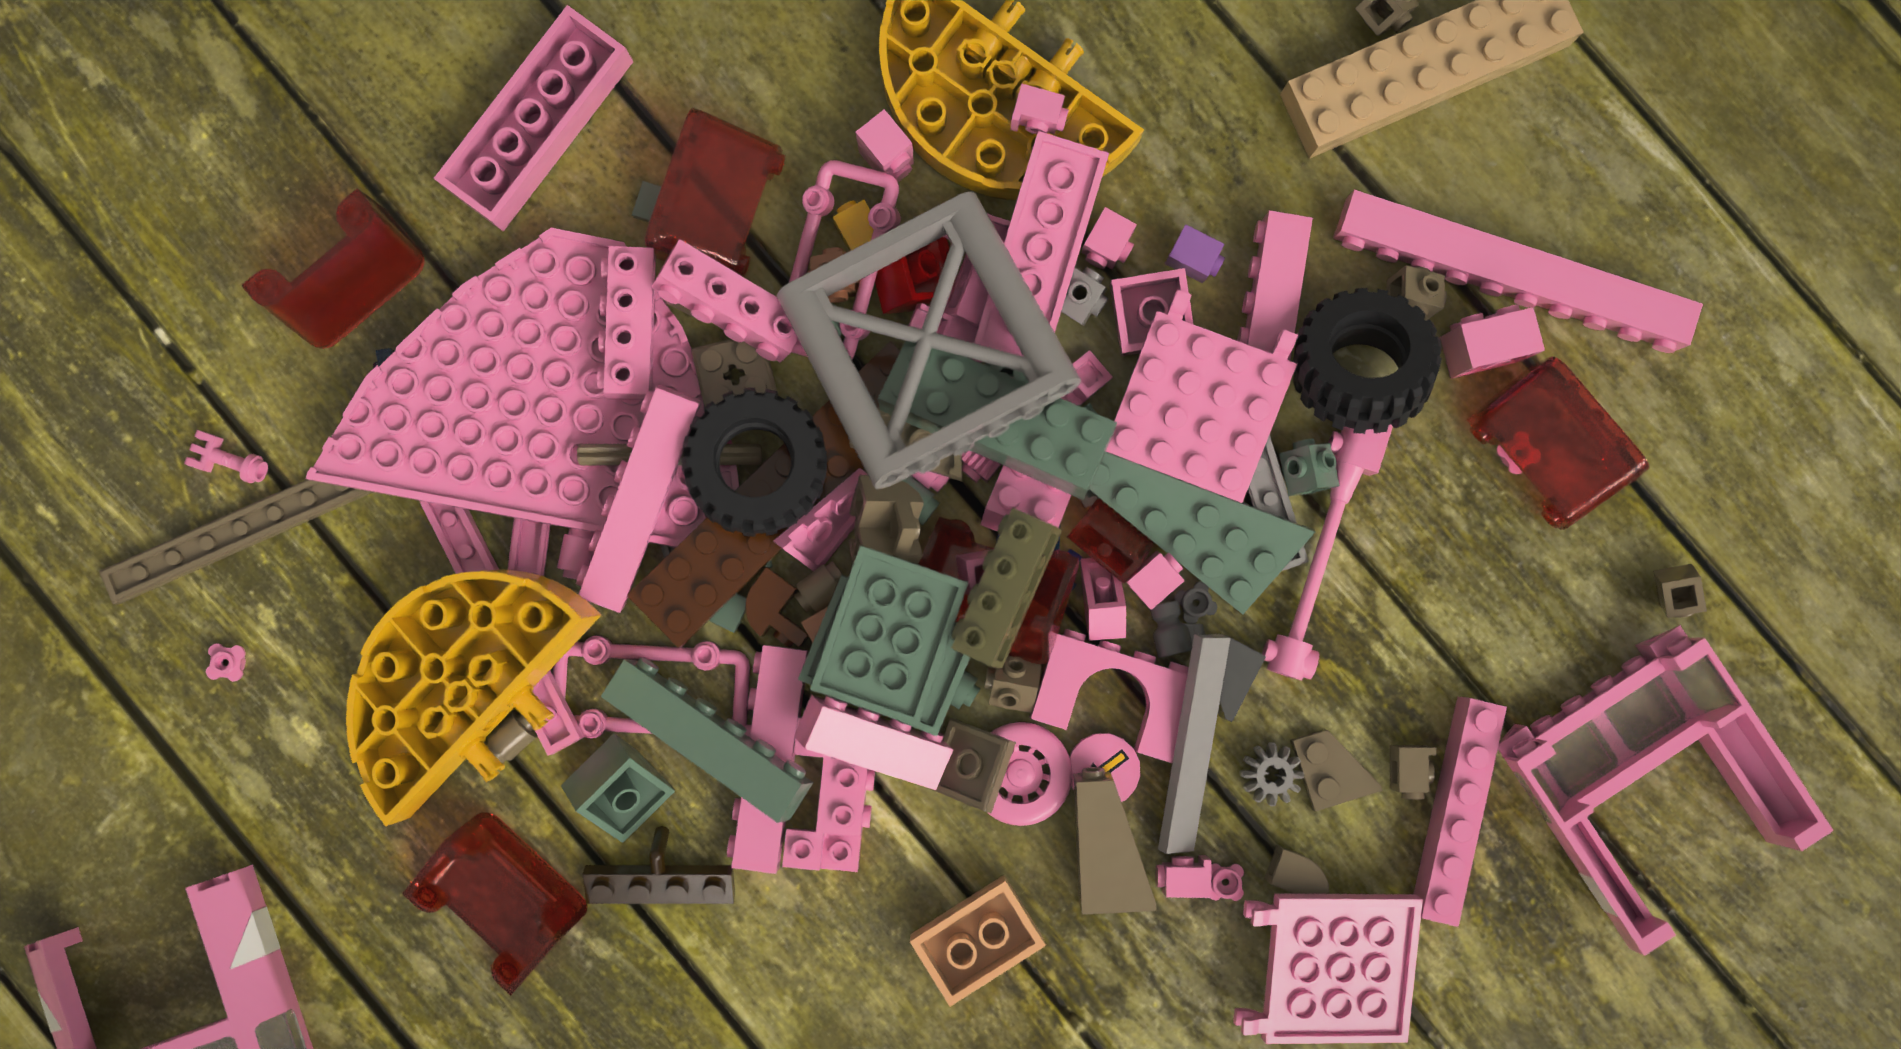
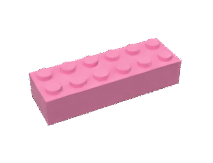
M567 5L434 179L447 191L504 232L632 65L633 60L626 47Z

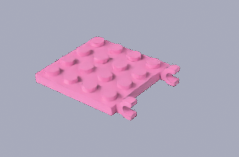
M1177 290L1168 313L1164 314L1159 311L1155 313L1114 421L1117 422L1106 452L1242 503L1297 366V363L1289 361L1287 358L1292 351L1298 334L1284 329L1283 331L1280 330L1272 353L1265 352L1183 321V315L1192 295Z
M1274 894L1273 905L1260 901L1244 900L1243 915L1245 918H1251L1253 926L1271 925L1263 1013L1248 1008H1235L1233 1023L1241 1026V1033L1243 1035L1261 1033V1038L1266 1044L1408 1042L1423 900L1416 894Z

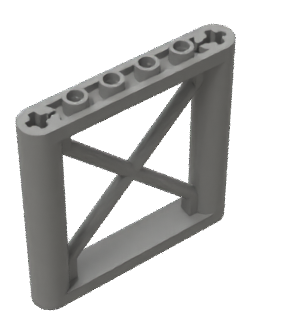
M974 192L962 193L793 280L783 286L777 294V298L876 489L894 485L917 472H929L940 464V460L951 454L957 456L968 452L974 447V442L986 436L992 438L1004 433L1009 428V424L1021 418L1028 420L1042 412L1044 406L1067 395L1081 383V379ZM945 235L950 240L951 246L922 329L831 305L828 296ZM964 252H966L1023 356L937 333ZM832 321L916 343L888 427L882 419ZM931 348L1023 372L1029 383L908 447L905 446L901 438Z

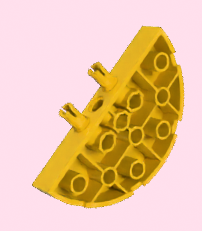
M963 0L886 1L879 37L880 65L886 100L895 122L910 139L913 149L927 164L954 183L990 197L1017 200L1036 138L1035 134L1028 132L1025 126L1019 125L1017 132L1010 130L1021 84L1065 95L1062 108L1069 109L1064 130L1063 132L1056 130L1055 135L1047 134L1108 152L1109 156L1102 177L1117 167L1140 142L1144 132L1143 128L1067 75L1079 57L1084 53L1079 44L1076 43L1072 49L1071 45L1074 41L1066 38L1053 58L1048 62L1009 34V31L1025 12V8L1020 2H1017L1014 6L1015 0H1004L1005 2L992 20H989Z
M507 569L484 570L444 576L426 586H421L399 600L381 618L364 643L360 652L363 656L357 674H352L347 697L346 727L352 764L357 763L364 782L360 786L372 809L385 826L411 818L465 759L474 766L485 782L495 778L500 773L499 771L505 768V765L484 743L485 738L514 707L530 723L535 731L548 723L546 719L551 720L554 714L552 711H549L532 691L534 686L601 617V614L587 600L559 582L538 574Z

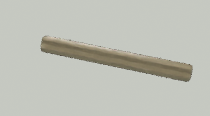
M580 444L577 448V461L580 465H620L622 460L629 461L633 448L628 447L627 444ZM726 444L720 456V465H760L762 462V447L760 444Z

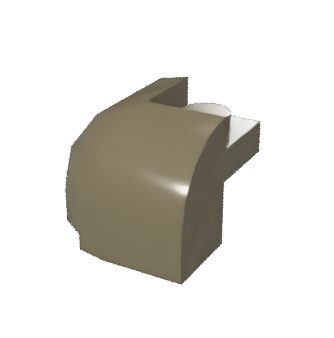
M859 475L849 512L851 516H856L854 525L855 539L849 540L853 564L860 545L915 564L919 563L923 556L918 540L920 534L919 516L924 501L919 492L908 483L899 481L889 487L876 489L869 475Z

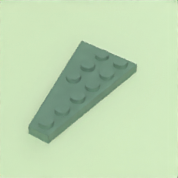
M1105 452L1089 487V490L1166 553L1169 552L1177 562L1242 615L1316 532L1307 526H1301L1281 516L1267 513L1244 502L1240 503L1109 452Z

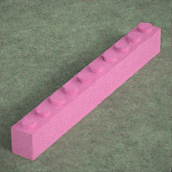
M1355 189L1345 200L1333 239L1342 241V246L1354 251L1366 249L1377 253L1376 257L1383 261L1397 262L1399 260L1411 264V267H1425L1430 272L1433 271L1445 275V280L1457 285L1469 283L1479 286V291L1490 296H1501L1503 294L1515 298L1514 303L1529 308L1539 306L1548 309V313L1551 316L1561 319L1573 317L1582 320L1583 325L1587 328L1594 330H1605L1606 328L1618 332L1617 336L1621 339L1632 342L1643 340L1652 343L1653 349L1665 353H1674L1676 350L1691 345L1703 306L1702 303Z

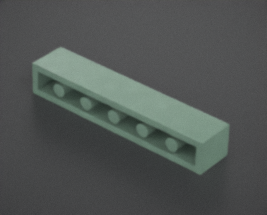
M640 657L639 660L624 659L601 695L603 699L775 822L780 823L791 819L813 784L811 780L804 776L806 774L804 768L790 760H787L786 763L774 755L776 753L774 747L760 739H757L755 742L745 735L746 728L733 719L727 718V720H724L715 713L717 708L713 704L702 698L696 700L686 693L688 688L683 683L671 677L668 680L657 673L659 667L650 660Z

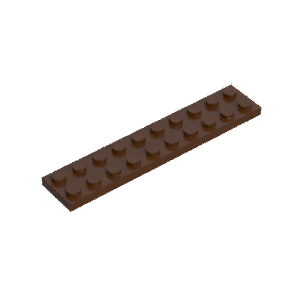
M891 341L858 372L876 407H879L878 397L901 352ZM830 400L813 415V421L816 427L820 428L824 437V446L827 454V471L823 491L820 498L816 499L813 507L859 468L865 469L856 450L850 448V439ZM785 443L746 479L735 492L747 497H761L779 489L786 481L791 467V457ZM706 518L628 593L627 597L680 649L782 550L774 540L786 531L787 527L777 530V534L766 536V533H761L753 537L744 536L743 533L734 531V533L729 532L718 523H713Z

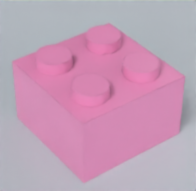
M1185 268L1111 280L1110 290L1120 356L1140 354L1156 311L1167 314L1177 290L1189 293ZM1189 301L1182 320L1193 324Z
M1519 304L1496 310L1495 314L1486 316L1485 319L1483 313L1460 319L1461 322L1450 325V332L1440 337L1451 379L1518 363L1545 351L1534 307L1520 310Z
M1003 465L986 505L980 525L998 532L1002 518L1006 514H1010L1012 508H1015L1059 527L1071 495Z

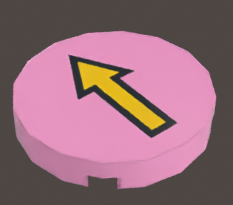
M1095 733L1081 739L1071 750L1069 757L1072 765L1071 786L1073 791V774L1082 773V769L1089 767L1104 768V772L1111 773L1121 802L1127 800L1135 791L1140 778V761L1134 748L1123 738L1109 733Z

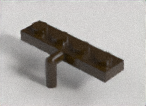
M659 826L655 829L649 853L650 865H585L583 883L586 904H734V869L731 868L732 865H665L664 855L670 832L667 827Z

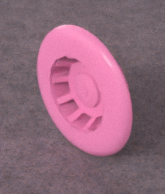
M1009 723L991 731V733L1012 740L1016 744L1001 787H1004L1008 794L1004 797L998 793L992 813L988 814L1003 823L1017 826L1032 825L1046 820L1063 805L1072 784L1071 760L1063 743L1049 730L1032 723ZM1019 745L1030 746L1028 751L1019 750ZM1035 750H1038L1044 757L1037 759L1033 753ZM1047 763L1049 766L1048 774L1043 773L1042 765ZM1043 779L1048 781L1044 790L1039 787ZM1036 791L1038 796L1028 800V794ZM1014 795L1022 796L1023 801H1012Z

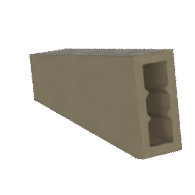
M1089 767L1082 769V773L1073 774L1078 896L1082 915L1157 911L1156 901L1111 773L1104 772V768Z

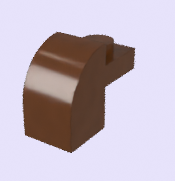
M768 567L764 569L747 595L746 615L748 622L760 637H764L769 629L773 627L776 629L773 636L789 648L793 644L802 647L809 638L807 632L782 614L799 590Z

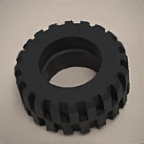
M1357 288L1351 294H1348L1346 290L1334 294L1333 301L1329 298L1322 300L1316 305V310L1310 311L1305 317L1303 326L1299 329L1293 362L1297 363L1293 384L1295 390L1301 393L1300 400L1308 409L1313 407L1315 409L1314 416L1324 422L1328 419L1333 422L1332 427L1342 431L1344 427L1354 429L1353 433L1365 434L1366 429H1373L1374 433L1387 432L1389 425H1392L1393 428H1398L1406 424L1408 418L1416 417L1422 410L1424 403L1428 401L1441 365V340L1436 336L1437 329L1430 319L1424 320L1426 313L1417 305L1414 307L1408 305L1409 300L1399 294L1396 298L1388 295L1389 291L1377 289V292H1368V288ZM1350 345L1372 346L1388 354L1396 363L1398 370L1390 375L1378 378L1358 376L1344 369L1336 361L1333 353Z
M744 388V393L734 395L733 391L723 394V400L717 404L713 401L704 407L705 413L700 418L696 416L690 424L691 432L689 436H685L682 446L684 457L681 458V463L685 476L684 481L696 505L713 523H718L723 529L732 533L734 531L741 532L744 536L753 537L761 533H766V536L777 534V530L784 527L788 529L796 524L797 520L803 515L806 516L812 510L816 499L820 498L827 471L824 437L820 428L816 427L813 416L807 409L802 410L799 408L798 402L789 396L784 399L778 396L777 391L766 389L765 393H758L755 388ZM749 430H763L777 435L787 446L791 457L790 472L786 481L775 492L761 497H747L735 492L726 484L720 471V456L724 446L736 435Z

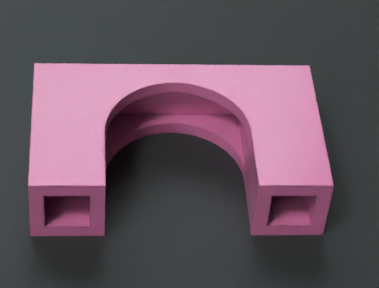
M1065 629L1063 635L1055 634L1040 680L1033 711L1029 717L1033 720L1067 730L1078 691L1084 681L1100 670L1109 668L1121 669L1131 674L1139 682L1146 700L1145 713L1134 750L1138 753L1173 763L1189 667L1170 662L1169 668H1165L1155 664L1156 657L1135 651L1134 656L1130 657L1119 653L1121 649L1119 645L1100 640L1099 645L1095 646L1084 642L1086 635Z

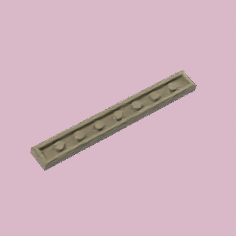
M307 479L102 569L99 573L112 604L119 605L373 492Z

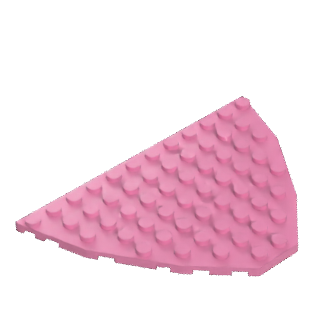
M550 228L540 234L539 238L522 249L518 248L496 262L494 267L480 276H474L463 283L440 309L437 308L396 347L394 353L365 376L342 414L343 418L332 437H328L322 447L323 452L315 465L310 467L307 472L306 479L594 533L596 529L602 531L607 520L606 517L601 516L603 507L609 495L616 496L620 483L614 481L619 465H580L577 461L578 445L628 444L634 426L641 427L646 413L640 411L643 400L607 399L603 393L604 389L597 387L598 366H604L605 352H599L598 345L599 330H606V316L600 315L601 293L607 294V280L601 278L602 257H608L609 246L627 247L626 244L621 241ZM655 290L652 392L655 391L657 386L662 385L701 400L702 403L697 413V417L700 418L705 411L692 357V349L683 327L675 315L672 314L664 300L659 296L658 291ZM682 465L677 466L649 543L676 548L707 518L696 505L687 488ZM720 465L724 481L735 491L739 487L736 465Z

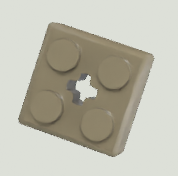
M728 339L694 347L691 350L704 407L711 401L715 404L722 401V395L733 391L734 395L743 394L744 388H755L758 393H765L766 389L777 391L770 361L761 357L754 347L744 341L737 342ZM735 368L741 373L745 372V376L739 378L740 384L734 385L731 380H727V376H730L731 370Z

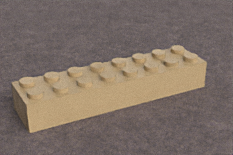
M1475 0L1289 80L1280 96L1310 159L1565 49L1583 33V30L1569 0Z

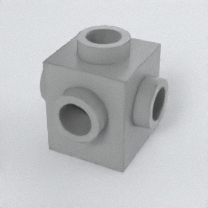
M1085 267L1083 272L1074 268L1061 312L1083 326L1091 314L1097 317L1109 299L1104 296L1107 288L1101 284L1104 277L1088 267ZM1081 288L1087 289L1086 297L1082 300H1077L1076 292Z

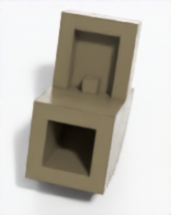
M1276 845L1264 878L1268 883L1291 892L1290 894H1329L1328 881L1317 864L1296 851Z

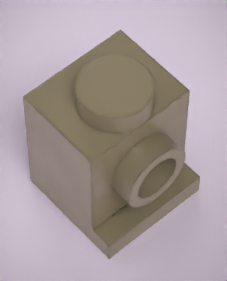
M1390 745V789L1402 792V798L1425 799V793H1429V784H1432L1434 781V765L1432 761H1429V755H1436V748L1427 745Z

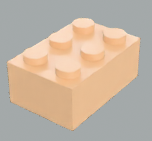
M1005 875L999 877L910 935L912 947L950 1007L1046 946L1043 936Z

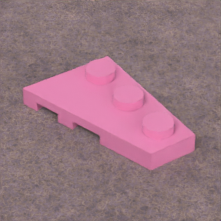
M859 468L816 504L806 516L803 515L797 520L796 524L778 536L774 542L812 571L822 564L825 565L854 529L856 516L849 514L859 475L868 474Z

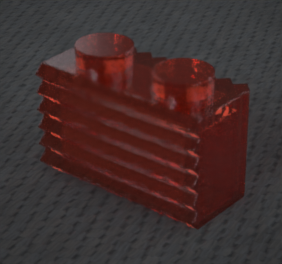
M1102 499L1095 500L1067 536L1069 540L1123 584L1142 565L1153 547V541H1148L1147 536H1142L1141 531H1136V527H1131L1130 522H1125L1124 517L1119 518V513H1114L1113 508H1108L1107 504H1102Z

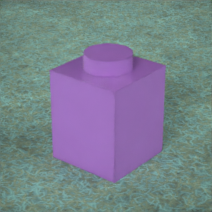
M1185 224L1165 264L1175 270L1185 268L1187 276L1203 283L1209 274L1214 277L1217 275L1225 260V257L1219 255L1225 244Z

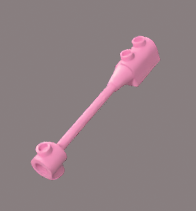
M1389 425L1387 432L1374 433L1373 429H1366L1365 434L1353 433V428L1344 427L1341 433L1333 431L1328 443L1331 444L1332 452L1336 458V471L1340 486L1331 488L1330 506L1289 636L1277 634L1275 641L1268 639L1265 643L1262 654L1266 656L1264 661L1269 662L1266 670L1300 681L1303 678L1310 680L1313 677L1320 654L1318 651L1312 650L1313 645L1303 642V638L1345 504H1348L1361 475L1371 476L1379 473L1393 428L1392 425Z

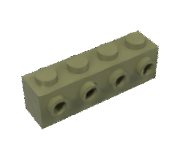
M1012 508L1010 514H1006L1002 518L998 527V535L1000 537L995 548L991 549L984 559L982 568L985 571L980 583L975 584L969 593L967 604L970 606L964 619H960L953 630L952 639L954 642L951 649L990 667L1003 668L1062 529L1015 508Z

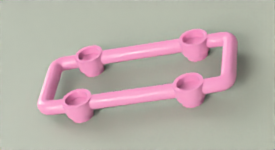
M830 160L821 166L815 185L809 187L802 196L803 207L808 213L789 283L807 273L821 217L828 215L834 207V196L829 191L832 176L837 175L885 188L881 203L874 205L868 215L869 224L874 229L871 238L873 240L900 225V213L895 208L899 194V185L893 175L838 160ZM878 271L860 279L852 311L866 314ZM840 323V331L845 336L843 344L851 359H853L859 340L865 339L870 331ZM797 339L791 352L807 357L799 339Z
M591 636L585 642H576L552 669V675L565 698L569 656L584 657L588 663L593 665L605 664L611 658L639 660L640 657L655 661L693 662L698 669L704 671L715 669L719 664L735 665L732 719L744 727L747 723L749 660L741 651L720 649L716 643L711 641L700 642L694 648L681 647L679 649L678 647L612 644L604 636ZM596 708L586 710L581 715H573L583 736L590 739L600 737L606 731L652 734L631 718L608 717L604 711Z

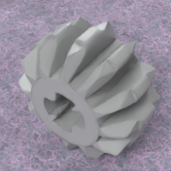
M1273 742L1268 743L1266 754L1260 746H1255L1253 750L1257 759L1254 760L1249 756H1244L1243 758L1245 763L1251 765L1250 770H1240L1241 777L1251 778L1250 781L1244 784L1243 789L1246 792L1256 790L1253 800L1258 803L1266 797L1268 805L1276 806L1278 795L1283 802H1290L1287 790L1290 789L1297 793L1301 790L1298 785L1293 783V779L1304 778V772L1293 770L1301 762L1300 758L1295 756L1288 759L1291 749L1287 746H1283L1277 753V746ZM1269 766L1279 769V774H1275L1278 777L1275 782L1264 778V774H1269L1266 772Z

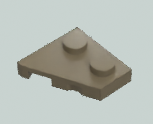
M1320 730L1290 740L1295 756L1301 760L1298 766L1300 771L1304 772V778L1302 779L1313 811L1316 812L1383 791L1382 786L1328 730Z

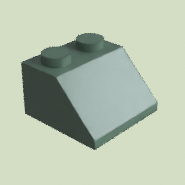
M616 734L610 736L561 785L577 813L622 843L675 792L674 788L635 748Z

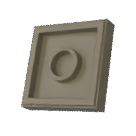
M950 718L943 741L953 751L938 787L934 791L984 812L992 813L1016 742L960 720Z

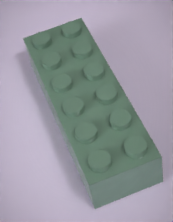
M905 341L878 397L880 411L891 416L916 343ZM931 348L906 423L933 434L1027 385V383L968 357ZM1059 398L1044 406L1042 412L1028 420L1021 418L1009 424V428L1004 433L992 438L986 436L974 442L975 445L970 451L1084 501L1112 439L1117 422Z

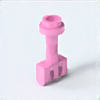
M196 430L194 437L207 442L205 447L191 443L189 450L201 454V458L198 460L193 457H186L184 464L210 473L214 463L240 472L241 480L247 483L261 482L265 478L268 464L261 456L250 454L243 458L220 450L223 438Z

